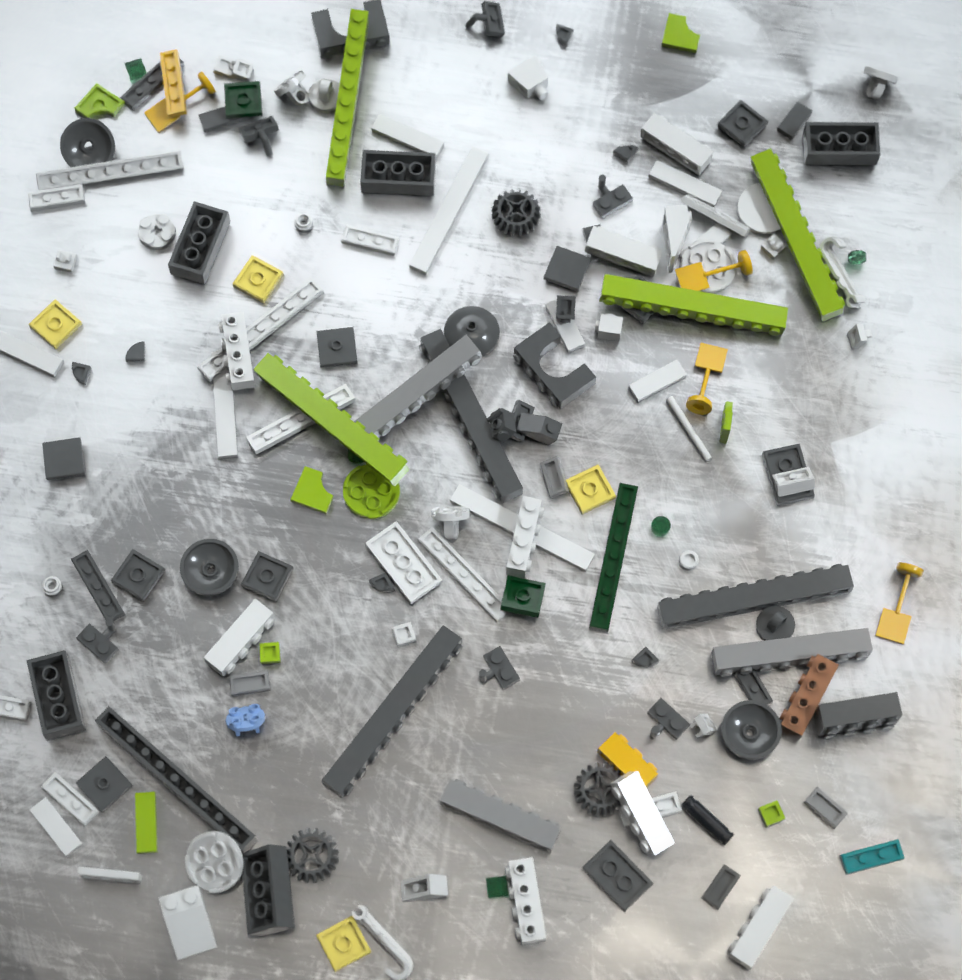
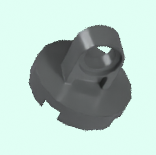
M769 606L758 615L756 631L763 641L789 638L794 633L795 620L790 611L784 607Z

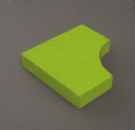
M669 13L661 46L696 53L700 35L694 33L688 27L686 16Z
M96 83L74 107V111L84 118H93L100 114L115 117L123 108L125 102Z
M729 401L725 402L719 442L727 444L731 431L733 402Z
M305 466L290 499L291 502L327 514L334 497L322 485L323 472Z

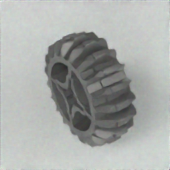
M520 188L517 192H514L513 189H511L510 193L504 191V196L499 194L498 200L494 201V206L491 210L494 225L498 226L499 231L504 229L505 235L511 232L512 237L515 233L521 236L522 232L528 234L529 230L533 231L535 229L534 225H538V219L541 217V207L538 205V200H534L533 194L528 196L527 190L521 193ZM503 208H505L507 212V216L505 218L501 213ZM526 208H528L531 212L529 217L526 216Z
M597 762L595 763V769L588 765V772L582 769V776L577 775L576 780L578 782L574 783V787L578 789L574 791V795L580 796L576 799V802H584L581 805V809L589 807L587 813L591 814L592 810H594L596 817H598L599 811H602L603 817H606L607 810L613 815V807L617 810L621 809L619 799L614 798L606 804V795L612 793L613 788L610 783L603 780L602 775L615 781L621 773L620 770L614 773L613 765L610 766V769H607V763H603L602 768H599V763ZM596 776V783L584 789L585 783L591 777ZM599 782L602 789H606L603 792V796L599 790H596L598 789ZM586 795L595 796L599 804L592 802Z
M307 828V834L304 835L303 831L300 830L299 838L296 835L292 836L295 841L294 843L291 841L287 842V845L291 847V849L287 848V854H289L287 858L288 862H290L288 863V868L292 869L290 872L292 876L298 873L297 880L300 881L305 876V883H308L309 878L312 877L313 883H316V877L320 876L321 881H323L324 873L327 876H331L329 868L332 870L336 869L332 862L339 861L334 856L339 854V850L333 849L337 846V843L331 842V835L325 838L326 831L323 830L318 835V828L314 829V833H311L310 828ZM315 840L321 843H317L314 846H308L304 842ZM298 847H300L304 855L297 864L295 862V854ZM326 847L328 849V858L324 864L319 856L323 852L322 849ZM307 851L310 852V853H312V854H313L314 852H317V853H315V857H316L317 861H316L315 859H313L312 857H310V858L308 859ZM311 864L319 868L313 871L302 869L303 867L306 868L308 865Z

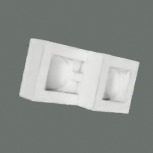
M218 55L213 73L233 79L249 80L254 64L237 58L235 61Z

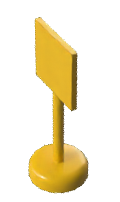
M203 71L197 74L201 84L185 95V101L203 88L209 94L216 92ZM165 98L144 112L158 132H161L181 118L180 116L169 118Z
M742 250L737 256L738 263L704 272L701 262L677 268L675 273L680 288L696 291L708 289L710 286L706 278L707 276L740 267L741 272L745 276L751 275L753 267L750 256L746 250Z
M700 343L695 367L706 369L700 395H692L686 401V407L692 413L706 415L712 411V402L707 397H704L710 370L722 373L728 349Z
M899 562L897 563L896 570L906 576L895 611L883 608L875 636L904 644L912 616L900 613L910 577L919 578L923 575L924 570L912 564Z

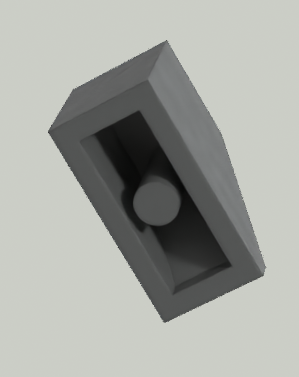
M521 413L516 431L549 446L557 441L562 423L547 416Z

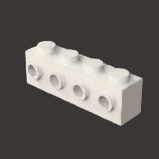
M653 113L641 128V138L698 175L712 161L714 151L709 146L701 144L694 136L686 134L680 127L672 125L661 115Z
M593 226L584 250L586 253L654 277L663 253L662 250L654 245L642 244L640 240H631L621 233H612L601 226Z
M244 311L221 314L222 321L218 322L220 333H224L221 345L222 350H226L227 353L226 356H223L225 367H229V373H226L227 384H231L232 391L255 388Z
M527 496L522 498L507 562L506 575L525 579L526 572L531 570L532 560H529L531 553H535L536 542L533 541L534 537L539 535L541 525L538 524V519L543 518L545 508L541 507V499Z
M254 599L204 656L206 664L223 677L226 674H230L236 667L235 663L248 654V648L252 644L255 645L261 639L262 632L265 629L268 630L273 625L275 619L273 612L257 599Z
M629 771L610 783L613 788L612 793L616 799H619L622 805V813L628 817L631 823L630 828L638 836L640 847L644 853L656 855L674 844L638 771Z
M533 857L511 860L508 863L509 867H505L507 880L511 879L512 887L508 888L510 900L514 899L515 907L512 908L513 919L518 920L519 926L515 928L516 938L521 940L522 945L545 942L546 932Z
M775 885L770 890L768 888L765 889L760 897L763 900L760 907L755 905L750 913V916L753 917L749 924L744 923L739 931L742 936L738 941L734 939L728 949L731 951L728 957L748 970L756 962L794 900L793 897Z

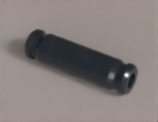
M690 795L682 803L681 807L685 808L687 813L713 837L721 841L722 845H726L732 839L734 833L730 832L728 827L704 805L695 800L693 795Z

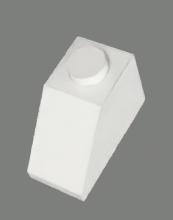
M426 874L401 881L402 901L432 900L448 896L447 875Z

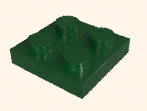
M260 81L224 83L226 119L263 116Z
M508 575L500 610L539 618L546 583Z

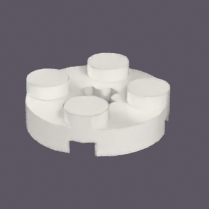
M153 214L141 219L138 234L143 245L148 246L152 250H162L167 248L175 238L176 230L174 223L166 214ZM155 229L162 230L159 232V235L152 233Z

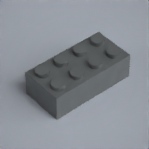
M806 122L803 130L804 165H877L881 155L879 122Z
M363 150L360 178L361 193L434 196L436 153Z
M193 202L168 263L171 275L206 284L231 222L229 211Z
M66 650L26 660L42 734L48 741L85 731L86 728L71 662Z
M897 692L819 704L813 714L818 737L824 736L825 739L836 737V734L841 733L844 736L853 735L855 731L863 730L864 733L872 732L875 728L882 727L884 730L891 729L903 715Z
M269 844L242 853V878L248 935L267 936L294 928L286 846Z

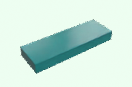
M899 839L840 855L846 875L905 859Z

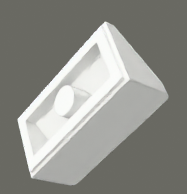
M809 467L772 475L779 497L815 489V478Z

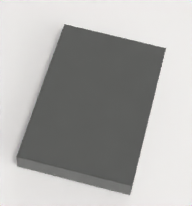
M800 443L763 451L762 455L777 506L815 497L813 490L779 497L773 482V474L806 467Z
M612 840L582 867L587 875L624 913L654 884Z

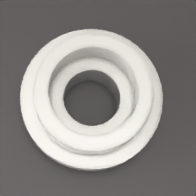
M301 213L295 218V227L298 230L307 231L311 229L313 219L310 215ZM305 221L307 224L302 225L301 222Z
M47 577L42 583V589L45 594L54 596L61 591L62 583L57 577ZM51 584L56 585L54 589H49V586Z

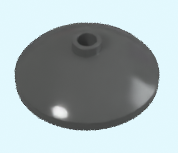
M81 118L70 123L63 131L60 139V151L63 159L70 167L108 162L112 160L115 153V140L110 129L101 121L93 118ZM86 142H90L92 144V147L90 149H87L85 147Z
M466 306L454 311L448 317L444 326V336L451 347L467 334L480 350L482 356H485L496 347L500 336V328L496 318L488 310L478 306ZM474 325L475 328L470 329L469 326Z
M203 539L195 542L184 552L180 562V574L184 583L193 592L201 595H216L224 592L234 583L239 570V563L234 550L225 542L217 539ZM209 569H214L213 573H207Z
M746 700L733 705L725 714L721 725L722 737L729 750L741 758L750 760L760 759L772 753L777 747L782 733L780 720L774 710L768 705L754 700ZM751 730L753 735L748 736L746 731Z

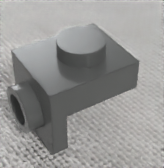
M557 295L556 318L559 319V322L570 323L571 319H575L576 296Z

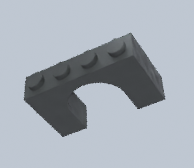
M381 0L363 2L364 10L369 11L365 50L389 45L390 35ZM329 10L311 12L320 58H330L334 55L344 54L347 36L339 34L333 28Z
M549 322L515 346L513 357L519 365L522 364L524 366L526 374L530 378L535 379L538 388L542 392L545 391L552 405H557L561 410L596 384V376L585 363L564 377H553L543 371L540 366L541 358L561 343V335Z

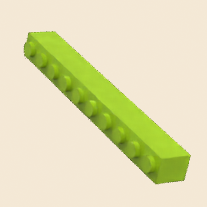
M350 10L326 171V185L345 186L369 24V11Z
M770 148L751 156V165L823 322L843 314L845 302L842 296L839 297L836 292L838 287L835 280L831 281L829 274H831L830 269L822 261L823 254L821 249L816 248L814 244L816 242L813 232L809 233L807 228L809 226L808 221L800 213L802 210L798 200H794V190L791 184L788 185L785 180L787 179L785 170L780 169L778 165L780 163L777 153L773 154Z
M604 274L599 302H603L606 305L615 304L627 309L637 308L643 312L653 311L661 315H675L681 319L691 318L698 322H713L716 325H729L736 329L746 328L753 332L762 331L774 336L783 334L788 314V307Z
M267 353L253 369L255 373L395 487L410 470L406 465L408 461L400 454L398 456L392 453L394 450L388 444L382 445L378 442L380 439L373 432L368 434L365 431L366 427L359 421H352V416L347 411L337 409L338 405L329 398L327 401L323 397L324 393L317 387L315 389L309 386L311 383L306 378L296 376L297 372L291 366L285 367L283 365L284 361L277 355L273 357Z

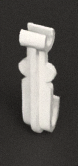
M839 237L826 238L820 245L823 259L834 278L837 279V285L844 291L847 297V306L859 308V303H865L866 299L856 291L854 282L849 279L846 270L833 249L834 244L840 249L846 248L847 245Z
M358 905L363 911L362 915L359 916L356 911H352V916L359 920L403 967L401 974H396L389 968H385L384 972L395 980L407 978L413 970V960L410 955L368 912L366 906Z

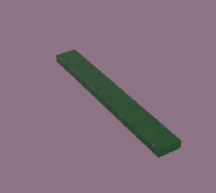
M619 483L589 626L591 629L609 631L638 486Z

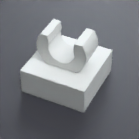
M775 234L761 245V249L773 260L787 248V245Z
M58 250L53 265L54 269L72 273L77 254Z
M856 324L848 331L852 349H859L868 341L867 338H872L871 330H865L863 324Z
M699 714L694 718L696 722L690 725L691 728L697 726L700 728V732L695 735L696 737L711 735L717 731L708 714Z

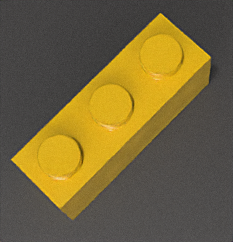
M614 732L598 748L597 753L610 766L613 765L615 771L620 770V776L629 771H638L647 788L657 779V768L651 762L647 763L642 758L643 755L638 749H632L628 745V740L622 734L618 735Z

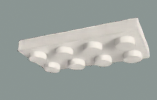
M397 521L365 543L366 547L410 604L442 583L441 577Z

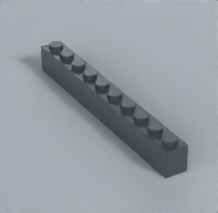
M441 329L420 337L421 345H419V349L423 356H427V364L450 347ZM466 376L456 377L444 389L443 396L447 403H451L452 414L455 419H459V427L462 433L467 434L469 438L467 440L471 450H475L478 465L484 467V476L488 483H492L494 487L492 491L495 498H499L501 503H504L522 495L523 487L499 440L492 437L491 425L487 421V417Z
M835 564L829 569L820 567L808 573L799 571L794 573L793 576L779 575L773 580L759 579L755 583L748 584L744 582L732 588L723 586L718 588L717 591L703 590L697 595L683 594L680 598L676 599L667 597L658 602L657 610L663 630L764 610L769 606H785L850 593L854 588L849 566Z
M444 625L439 629L323 777V785L341 798L345 794L349 795L354 788L353 783L357 778L360 780L367 771L365 768L369 763L373 764L379 756L378 751L381 747L385 748L389 744L392 733H397L403 725L402 720L413 713L415 710L414 705L418 700L421 702L427 694V688L430 685L433 686L439 679L437 675L441 670L445 671L450 665L451 657L459 654L463 648L460 636Z
M108 706L95 720L98 727L213 829L230 836L238 844L242 853L249 851L258 841L257 837L111 707Z

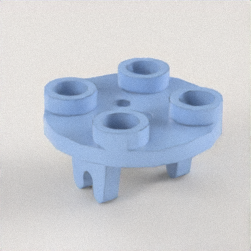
M259 704L229 709V714L225 720L226 725L229 729L235 731L236 736H240V732L255 729L256 733H260L259 726L265 721V713L260 709Z

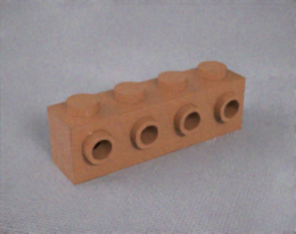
M819 654L816 657L812 656L807 664V667L810 668L807 675L802 674L797 683L801 685L798 692L793 691L789 702L792 703L788 710L784 708L779 718L782 720L781 725L803 735L839 664Z

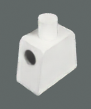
M536 55L508 71L507 81L524 97L530 98L536 94L540 100H543L548 96L549 93L545 89L548 86V76Z

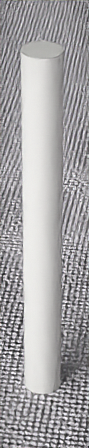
M673 396L668 397L666 401L706 462L711 460L712 456Z

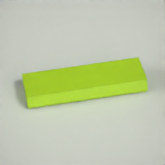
M156 792L135 793L136 853H157Z

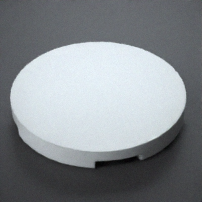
M760 183L753 184L745 189L737 205L738 217L741 223L748 226L753 233L771 235L781 231Z
M702 239L692 243L686 249L681 258L680 268L701 262L704 272L735 264L736 261L728 247L713 239ZM736 268L707 276L710 288L701 290V292L714 294L724 290L733 280Z
M208 831L198 835L191 841L185 856V867L188 876L195 885L197 884L210 893H220L233 887L240 879L243 871V856L238 844L230 836L219 831Z

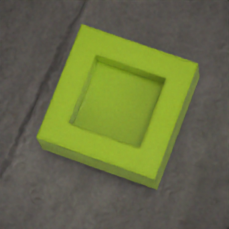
M279 642L259 643L261 664L281 663Z
M778 800L758 808L766 827L786 819Z

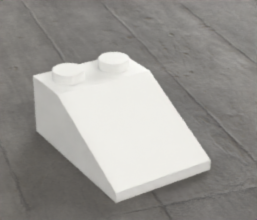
M687 204L665 206L662 226L669 272H673L686 239L687 231L690 230L692 213L688 211Z
M198 885L159 897L177 960L217 948L203 895Z

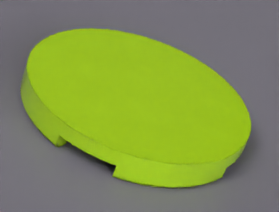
M367 464L359 465L347 475L344 481L343 498L349 510L355 515L365 519H377L386 516L396 507L400 498V485L398 483L394 487Z

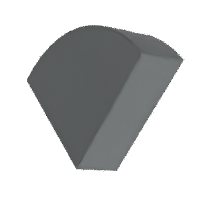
M557 24L556 37L562 45L567 47L574 29Z
M634 145L619 146L613 150V154L628 163L638 151V147Z
M144 341L138 342L129 348L125 357L126 362L145 361Z
M72 362L74 377L78 382L86 385L91 366Z
M387 572L369 580L371 586L380 592L395 591Z
M647 647L643 648L631 660L634 664L641 667H651L659 663V659Z

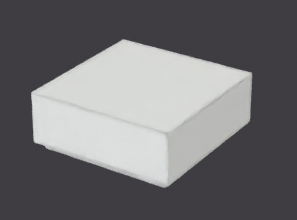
M411 622L392 627L398 647L416 642Z

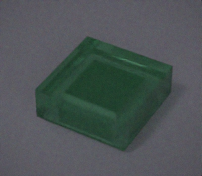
M141 58L124 63L130 81L141 78L147 73Z
M506 876L486 878L488 899L509 897Z

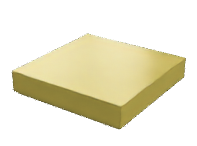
M252 255L232 285L236 289L265 303L284 273Z
M56 299L29 323V327L54 349H57L82 325V322Z
M599 464L566 479L569 492L582 515L616 499V495Z
M353 916L316 935L335 972L372 953Z

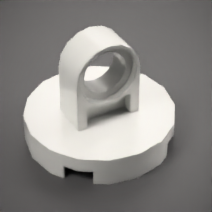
M865 66L863 70L864 74L871 76L867 87V96L876 100L882 96L887 82L897 84L899 78L869 66Z
M299 70L294 73V76L287 78L274 90L277 97L286 93L295 105L306 103L309 99V94L301 83L306 77L304 71ZM297 92H301V93H302V95H303V100H302V101H299V100L296 98V93H297Z
M324 78L312 84L309 89V101L315 110L321 113H331L332 110L336 109L339 82Z
M446 506V509L440 511V507L431 510V516L433 520L444 521V536L446 539H457L459 520L470 517V508Z

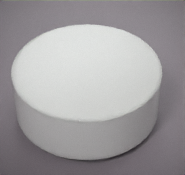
M692 550L682 552L679 558L681 568L688 571L695 569L699 562L698 555Z

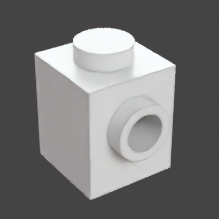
M611 313L601 314L600 321L596 320L595 331L598 332L597 338L619 342L623 317H618Z

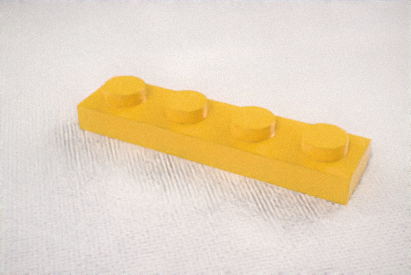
M177 49L161 52L160 61L167 114L169 118L185 115L187 110L179 52Z

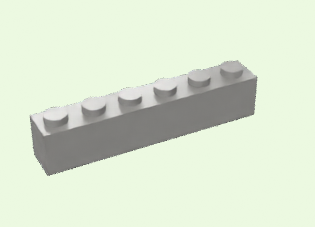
M449 780L440 800V805L548 853L552 852L561 831V827L558 826L557 822L547 819V821L540 819V815L529 811V813L524 812L520 806L514 803L508 805L503 802L502 798L496 795L490 797L484 794L485 791L480 788L474 787L472 789L467 787L466 783L462 780Z

